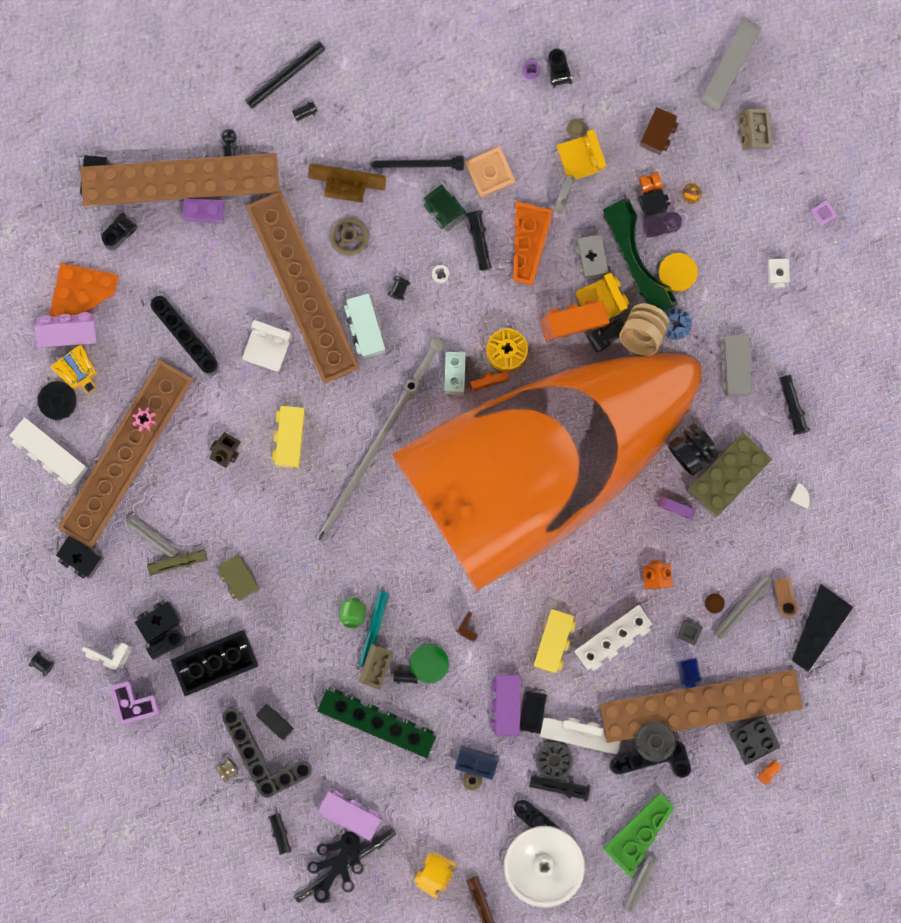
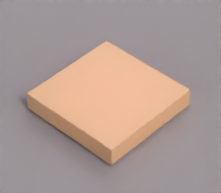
M500 146L464 162L480 198L516 183Z

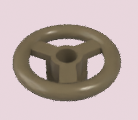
M352 217L340 219L331 229V244L342 255L353 256L359 254L368 244V229L359 219ZM348 223L359 226L363 236L357 235L356 230L353 227H349ZM340 226H343L341 232L342 241L338 244L336 232ZM351 233L353 234V237L351 239H347L346 234ZM354 241L362 242L356 249H343L347 243Z

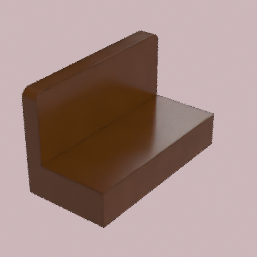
M469 611L457 633L474 643L478 634L465 627L472 616V612Z

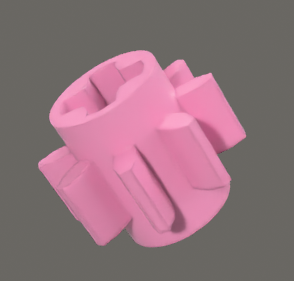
M148 407L145 411L138 408L139 413L132 415L136 418V422L133 425H140V432L144 428L151 431L150 426L157 424L153 421L156 414H149L150 409ZM147 415L146 417L149 421L142 424L140 418H144Z

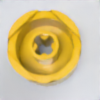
M435 852L434 854H428L424 861L426 867L423 872H418L414 882L417 883V888L439 899L440 895L438 893L439 891H445L454 875V872L451 871L452 867L457 868V863Z

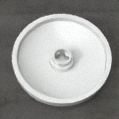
M551 826L533 827L518 835L509 846L504 862L505 877L514 894L524 902L538 907L556 906L571 898L582 883L585 869L583 853L578 843L565 831Z

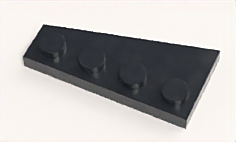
M820 584L791 661L806 672H809L851 612L853 606Z

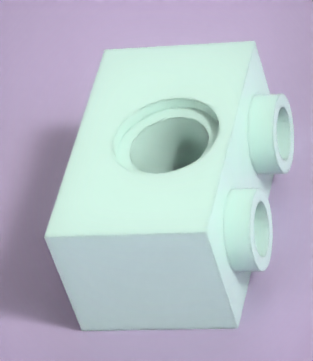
M446 352L445 394H464L465 352Z

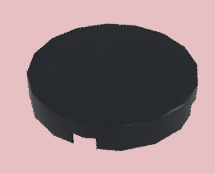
M53 381L40 390L38 407L47 418L64 420L75 411L77 396L68 384L61 381Z

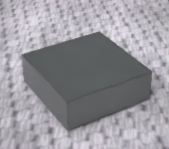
M684 619L677 638L695 646L703 627Z

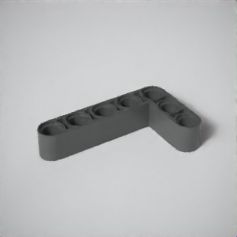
M233 708L226 709L223 712V723L262 797H272L311 776L312 766L305 761L298 762L272 776L241 713ZM231 711L237 715L234 723L227 721V714ZM239 729L244 730L246 733V737L242 741L237 740L235 736ZM248 747L253 748L255 751V755L251 759H248L244 754L245 749ZM302 764L308 767L309 771L306 776H301L298 773V767ZM256 765L263 767V775L256 776L253 769ZM282 774L290 776L291 781L288 785H283L280 782ZM265 783H270L273 787L272 793L265 794L262 786Z

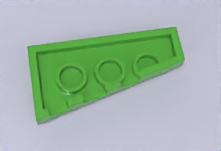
M659 792L603 847L604 851L632 877L634 870L644 858V854L649 846L652 845L655 836L665 824L674 807Z

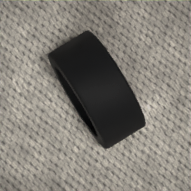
M265 704L256 714L259 720L282 740H285L294 730L268 704Z

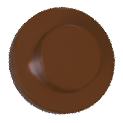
M710 594L705 599V608L710 613H719L723 610L725 602L721 595Z

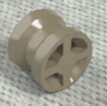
M230 758L225 759L223 764L215 766L225 783L229 781L230 777L239 775Z

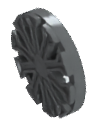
M551 742L541 747L538 751L536 766L544 777L558 780L568 775L571 771L573 756L565 745ZM552 745L554 746V752H553V753L551 752V750H550V748H549V747L552 746ZM558 747H562L560 753L557 754ZM545 749L549 756L543 754L542 751ZM565 752L568 753L567 757H561ZM539 757L545 758L547 761L540 762ZM563 761H570L569 765L562 763ZM542 765H548L544 770L540 768ZM560 766L566 768L567 771L564 773ZM552 768L551 775H547L546 772ZM555 769L559 772L557 777L555 776Z

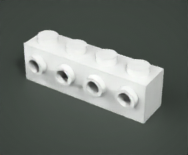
M25 417L9 435L14 439L12 443L19 449H22V447L29 451L27 455L35 462L38 459L43 462L44 465L42 467L50 474L53 471L58 474L59 477L57 479L65 486L68 484L74 486L88 469Z
M638 605L573 652L587 671L589 669L595 671L603 665L601 663L606 657L609 660L619 654L617 649L622 646L626 649L635 642L633 638L638 634L642 637L651 631L649 627L652 625V622Z

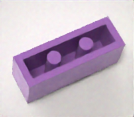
M496 675V679H492V691H496V699H492V711H496V719H492V731H496V735L520 736V675Z

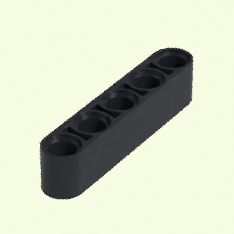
M163 296L154 297L150 303L153 312L203 373L208 376L215 375L219 371V364L214 356ZM158 302H165L163 310L155 309ZM170 317H177L178 321L175 325H168ZM187 331L190 333L189 339L181 340V333ZM196 346L202 347V353L198 356L192 354ZM208 361L215 363L211 371L205 370V364Z

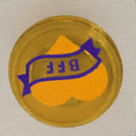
M688 184L683 188L682 198L686 203L695 204L700 200L702 191L698 185Z

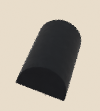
M245 630L170 660L185 697L259 667L257 657Z

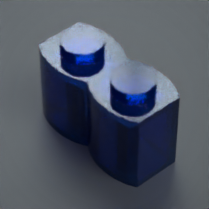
M692 658L676 662L681 686L685 685L686 689L699 686L702 677L698 659Z

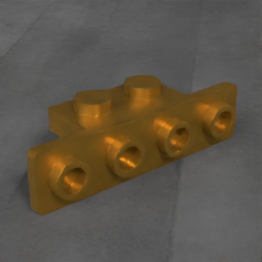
M309 164L308 178L327 181L324 197L363 203L366 188L383 191L386 188L387 177L377 173H366L340 167L323 166L321 164Z

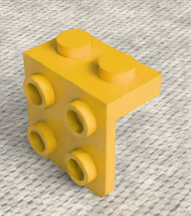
M612 273L604 275L602 280L576 292V297L581 306L586 305V301L597 299V302L604 301L608 319L627 312V305H629L626 295L621 294L619 290L621 285L617 276L613 277Z

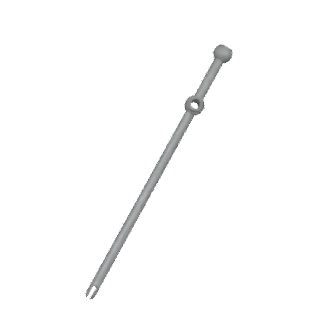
M434 337L430 340V350L413 378L405 381L404 393L317 535L316 540L324 532L325 534L320 542L324 541L410 396L419 391V381L436 353L442 351L445 347V342L441 339ZM410 384H415V388L412 390H410L408 386Z

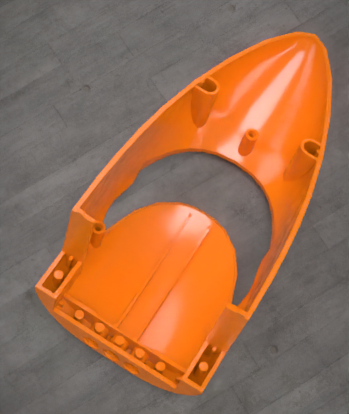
M655 353L651 356L629 355L572 368L522 386L435 427L392 453L391 456L420 498L465 570L476 591H479L507 572L512 574L564 540L611 503L641 474L667 443L690 409L702 379V366L697 359L686 354ZM548 387L573 388L595 400L607 414L616 434L618 443L617 459L611 476L595 500L577 511L558 529L546 532V527L568 502L578 481L579 456L571 436L554 418L534 410H506L478 418L476 416L525 391Z

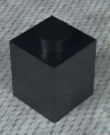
M663 190L642 195L639 198L644 218L665 213L668 210V206H670L668 195H664Z

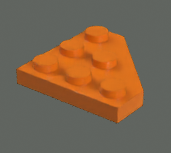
M61 263L49 316L54 317L61 314L78 315L91 311L100 303L115 295L119 275Z

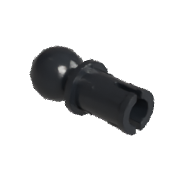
M227 129L222 133V141L225 143V146H222L224 157L235 156L237 146H233V143H235L237 135L232 129Z

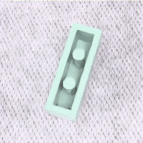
M365 294L346 300L348 305L344 306L347 317L352 318L353 324L350 325L352 336L356 335L358 343H355L358 355L362 354L364 359L385 353V347L370 295Z

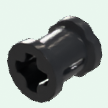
M394 276L393 280L395 282L391 292H388L387 295L404 301L405 298L403 296L411 282Z
M38 651L28 666L36 668L46 677L55 662H50Z

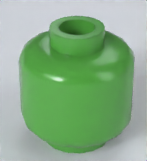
M348 598V601H344L340 605V622L347 628H358L365 621L366 606L358 598Z

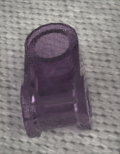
M676 212L652 214L643 217L647 237L675 233L681 228L682 218ZM671 218H674V221H678L676 226H672L669 223Z

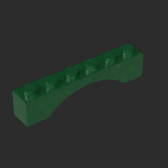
M621 199L603 209L604 219L613 231V239L619 244L621 256L627 261L629 273L635 278L638 284L637 290L644 297L645 302L658 307L663 312L679 305L671 287L655 278L640 258L635 238L637 214L630 199Z

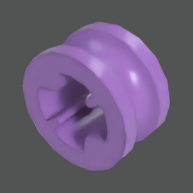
M533 60L524 63L523 75L531 80L537 78L540 73L539 64ZM535 66L536 73L531 72L528 74V69L526 68Z

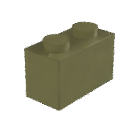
M239 554L218 566L220 569L218 575L223 583L227 581L229 584L228 592L233 600L237 598L238 601H242L260 590Z

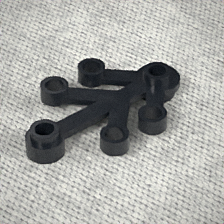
M348 831L342 835L340 841L327 845L324 843L318 845L317 853L321 856H326L334 850L341 849L336 857L320 862L311 861L307 865L308 871L312 874H317L320 870L332 867L322 887H318L314 891V899L317 902L324 904L330 900L331 893L329 889L339 871L343 880L342 889L348 893L354 890L355 885L351 881L345 859L350 853L353 862L351 866L352 872L357 875L364 872V866L360 862L357 848L360 846L358 834ZM348 838H353L351 845L347 844ZM323 846L327 849L325 853L320 852V848ZM313 864L317 865V869L315 871H311L310 868ZM356 865L361 866L359 872H356L354 869ZM346 883H351V889H345ZM320 891L325 893L323 898L318 897Z

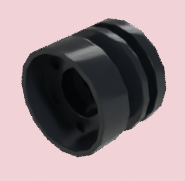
M693 423L689 426L693 435L688 430L683 431L687 439L686 441L677 436L667 444L673 456L691 476H694L703 469L700 461L701 458L710 463L712 460L708 453L713 458L719 456V452L709 435Z

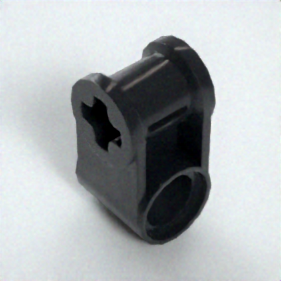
M559 48L551 50L548 55V65L552 87L556 88L557 85L567 83L571 85L572 77L564 51ZM553 55H559L561 56L562 61L560 63H554L551 57Z
M121 213L103 232L101 238L104 246L109 250L117 249L136 231L138 226L132 224L126 218L125 213ZM109 236L116 237V241L111 244L107 243L106 239Z

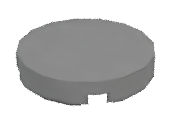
M567 175L554 209L555 212L562 213L570 195L571 186L575 181L574 176Z

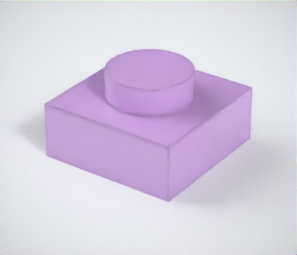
M828 200L810 210L820 228L838 216Z

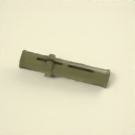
M205 549L191 553L184 552L183 555L148 563L147 568L149 575L152 576L185 566L188 568L193 564L208 561Z

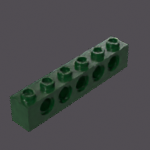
M332 688L331 691L326 689L317 712L426 759L428 758L436 736L433 735L434 731L425 727L422 730L415 728L416 723L407 719L401 722L397 720L398 716L387 711L386 714L378 712L379 707L370 703L366 707L360 704V699L351 695L349 699L343 697V692ZM344 701L347 708L344 712L336 710L337 702ZM363 709L365 717L362 720L355 719V710ZM379 716L383 719L382 727L375 728L372 725L374 717ZM394 724H398L402 728V732L398 736H394L390 732ZM412 732H417L420 735V741L417 744H412L409 741V735Z

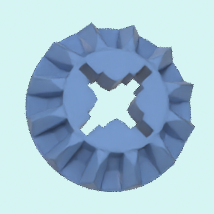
M676 308L665 313L670 321H675L680 317L679 323L683 326L677 327L672 331L673 324L670 322L665 336L673 340L686 337L692 327L689 314L683 309Z

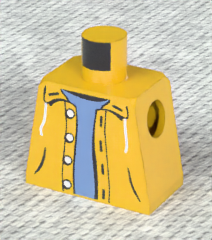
M81 344L50 366L75 391L82 387L88 395L97 389L91 380L97 375V372Z

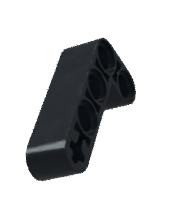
M676 741V744L681 747L680 754H672L666 760L660 762H650L643 758L642 764L635 766L632 763V758L634 755L639 754L638 751L616 756L609 762L610 771L617 775L667 761L670 762L672 772L676 777L685 778L691 772L686 748L680 741ZM625 757H628L631 769H628V765L622 766L621 771L613 768L616 760L622 763L626 762ZM679 763H684L687 767L683 775L678 774L676 771V766Z

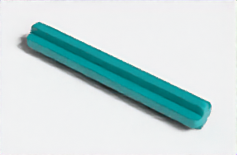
M384 591L378 592L359 663L361 667H364L371 645H376L389 597V593Z

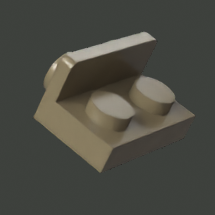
M747 109L740 112L738 123L740 125L742 151L772 148L769 109Z
M372 644L358 682L380 690L393 652Z

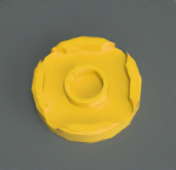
M673 253L667 256L661 262L658 270L660 281L670 286L673 292H682L690 289L698 275L694 260L683 253Z

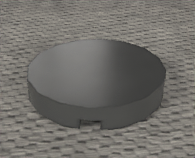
M661 722L646 724L639 730L636 736V747L639 754L650 762L666 760L675 749L676 739L674 732L669 726Z

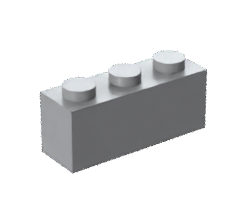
M749 335L724 336L723 341H720V351L724 353V360L721 361V370L725 372L726 379L722 380L723 392H726V397L750 396L752 394Z

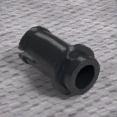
M308 101V104L292 111L297 122L312 114L315 116L318 110L313 101Z
M400 668L394 670L393 682H397V684L400 682L418 683L417 677L411 671H401Z

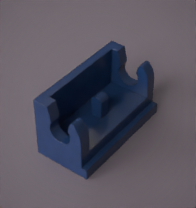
M461 745L454 769L493 780L499 756Z

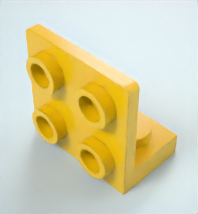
M594 129L587 131L586 136L557 145L566 177L569 174L577 180L606 170V163Z

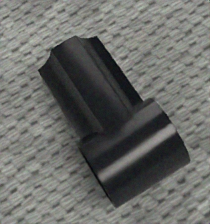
M618 318L607 326L600 327L589 333L586 337L594 351L598 353L610 346L613 341L619 339L624 323Z
M170 630L165 635L146 644L145 647L152 660H155L173 649L181 647L185 643L186 637L181 630ZM174 633L180 636V641L177 644L171 641V636Z

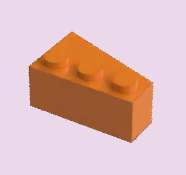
M597 299L586 301V305L583 306L573 304L567 306V310L560 311L559 308L548 311V315L540 320L545 342L548 343L556 338H565L572 334L583 333L608 325L609 319L604 301L597 302Z

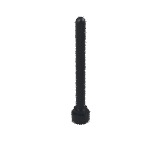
M456 155L452 159L373 160L370 165L372 168L452 167L456 171H464V155Z

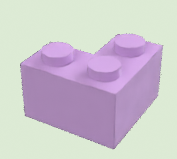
M131 681L110 686L120 725L161 715L156 695L137 700Z

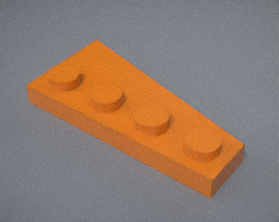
M515 201L514 282L533 286L554 211Z

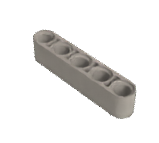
M745 19L743 20L700 103L716 111L719 110L761 30L760 27Z

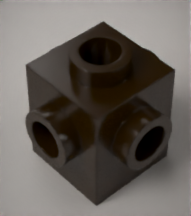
M224 432L218 441L215 440L211 445L210 450L212 453L209 459L227 468L231 462L235 463L240 454L237 450L241 441Z

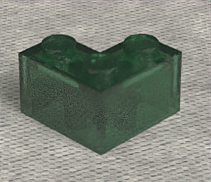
M442 184L423 198L425 203L423 205L424 209L429 215L433 213L436 219L435 223L441 230L445 229L448 232L466 218L465 209L454 196L449 194Z

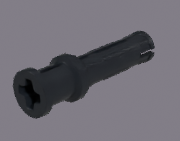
M479 210L466 213L465 215L469 220V233L474 239L479 271H486L492 269L485 239L486 227L483 225L482 220L483 211Z
M792 376L780 377L779 380L789 410L788 419L791 420L794 429L793 435L809 432L810 427H807L804 417L805 411L801 410Z
M531 775L529 788L566 795L569 799L574 797L587 802L591 785L575 784L574 781L565 783Z

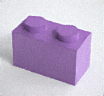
M184 198L183 219L185 222L224 224L225 204L223 200Z

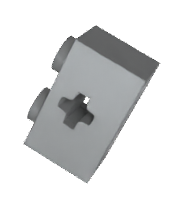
M601 234L578 238V244H574L576 256H580L581 263H578L580 275H584V280L607 275L608 268ZM588 253H591L592 256H596L594 257V260L592 262H590V259L587 258Z

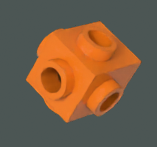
M662 560L650 561L651 565L643 566L645 590L673 587L671 563L662 564Z

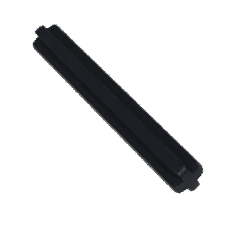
M320 41L315 43L246 99L247 105L251 109L257 106L324 52V45Z

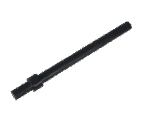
M391 828L380 837L376 836L373 838L370 844L358 851L360 860L375 849L379 850L382 848L385 842L397 835L395 830ZM350 857L345 860L348 868L353 864ZM328 873L295 895V900L299 903L314 893L318 887H322Z

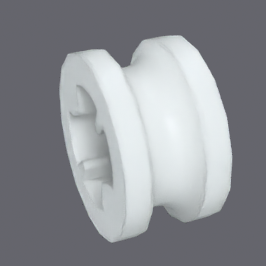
M443 265L436 266L432 271L433 280L438 284L448 281L450 276L448 268ZM444 270L446 277L444 279L442 277L441 280L438 279V275L435 274L436 271Z

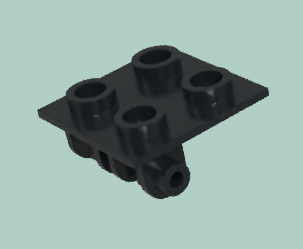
M766 715L760 716L752 722L749 721L748 724L732 730L729 734L745 766L780 748Z

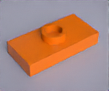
M508 371L495 375L494 372L482 375V379L471 381L470 386L472 391L507 382L510 380Z

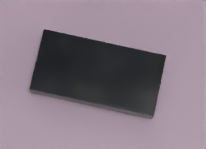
M527 691L521 731L541 733L547 694Z

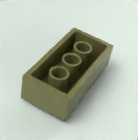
M743 432L687 492L714 518H717L772 459Z

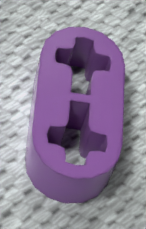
M660 497L657 505L664 510L691 520L696 511L691 507L665 497Z

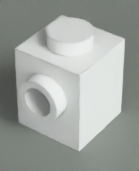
M769 259L767 262L768 286H773L774 289L785 288V285L790 283L789 259Z

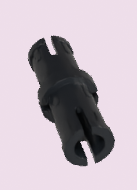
M281 813L268 816L274 833L272 836L276 840L279 855L291 852L292 850L286 835L288 832L284 828Z

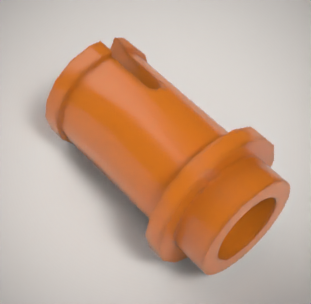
M772 759L762 772H758L757 779L766 786L767 783H771L770 780L782 767Z

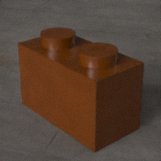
M656 107L639 146L658 155H661L663 150L667 151L671 143L668 140L670 133L675 134L679 125L676 122L678 116Z

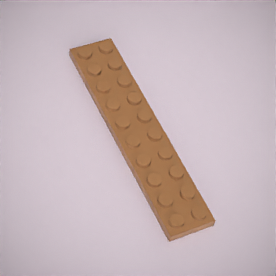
M277 153L80 167L83 207L280 192Z
M282 191L245 206L323 384L325 385L359 370L356 358Z
M161 360L157 362L57 529L91 549L94 547L192 384V378ZM148 407L150 409L149 414H156L153 421L157 424L150 426L151 431L144 428L140 432V425H133L136 422V418L132 415L139 413L138 408L145 411ZM147 415L144 418H140L142 424L149 421L146 417Z
M796 670L600 704L606 743L634 739L643 726L652 722H661L669 726L674 732L803 709Z

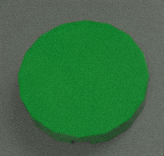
M423 644L412 653L409 661L412 674L420 682L426 684L436 683L443 679L449 668V660L445 651L433 644Z

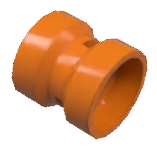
M658 171L653 172L650 176H639L643 195L649 194L651 191L663 190Z

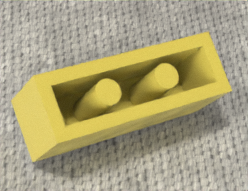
M281 406L280 411L276 412V422H279V428L274 432V442H277V449L273 450L272 461L275 462L277 467L300 469L305 419L304 408Z
M551 609L533 667L555 674L557 670H562L565 659H561L563 651H568L570 640H567L569 632L573 633L576 621H573L574 616Z

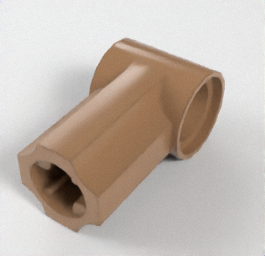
M791 578L775 580L773 582L779 606L778 612L785 619L792 618L797 613L798 605L795 601ZM790 604L793 607V612L790 614L785 613L783 605Z

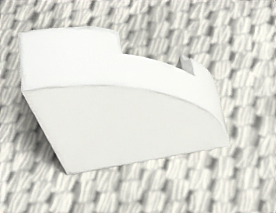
M798 483L789 501L808 509L810 503L808 491L802 484Z

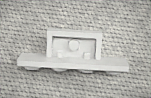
M544 718L540 733L542 738L615 755L618 754L620 741L606 743L604 729L599 728V724L588 722V725L580 724L581 720L569 718L568 721L564 720V722L550 718Z

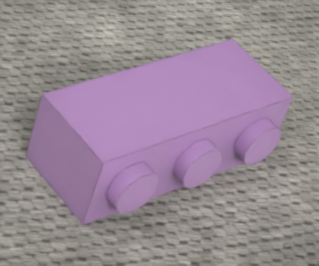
M88 312L78 315L61 314L54 317L43 315L36 318L34 325L37 347L92 344L97 342L95 314Z
M336 790L333 793L328 791L317 813L371 841L382 820L379 818L380 813L370 808L368 811L362 809L361 803L353 799L351 802L343 799L345 795Z

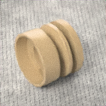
M647 303L634 305L620 332V341L623 346L635 354L651 356L658 351L662 338L669 328L670 320L661 309Z

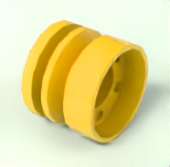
M511 328L501 329L489 338L487 343V359L490 366L496 371L513 373L525 364L528 344L520 332ZM506 345H509L510 349L513 351H509L508 354H504L505 351L502 350V348H505Z

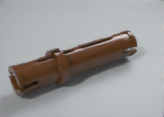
M475 876L467 879L466 882L472 895L471 900L476 905L481 922L495 923L485 898L487 897L486 892H483L479 877Z

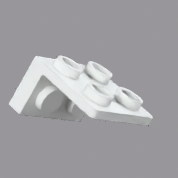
M253 320L251 326L252 333L242 359L279 372L292 334Z
M121 642L120 645L115 646L112 652L113 659L87 647H83L82 651L86 652V657L98 662L101 659L104 661V666L117 670V668L123 669L133 647Z

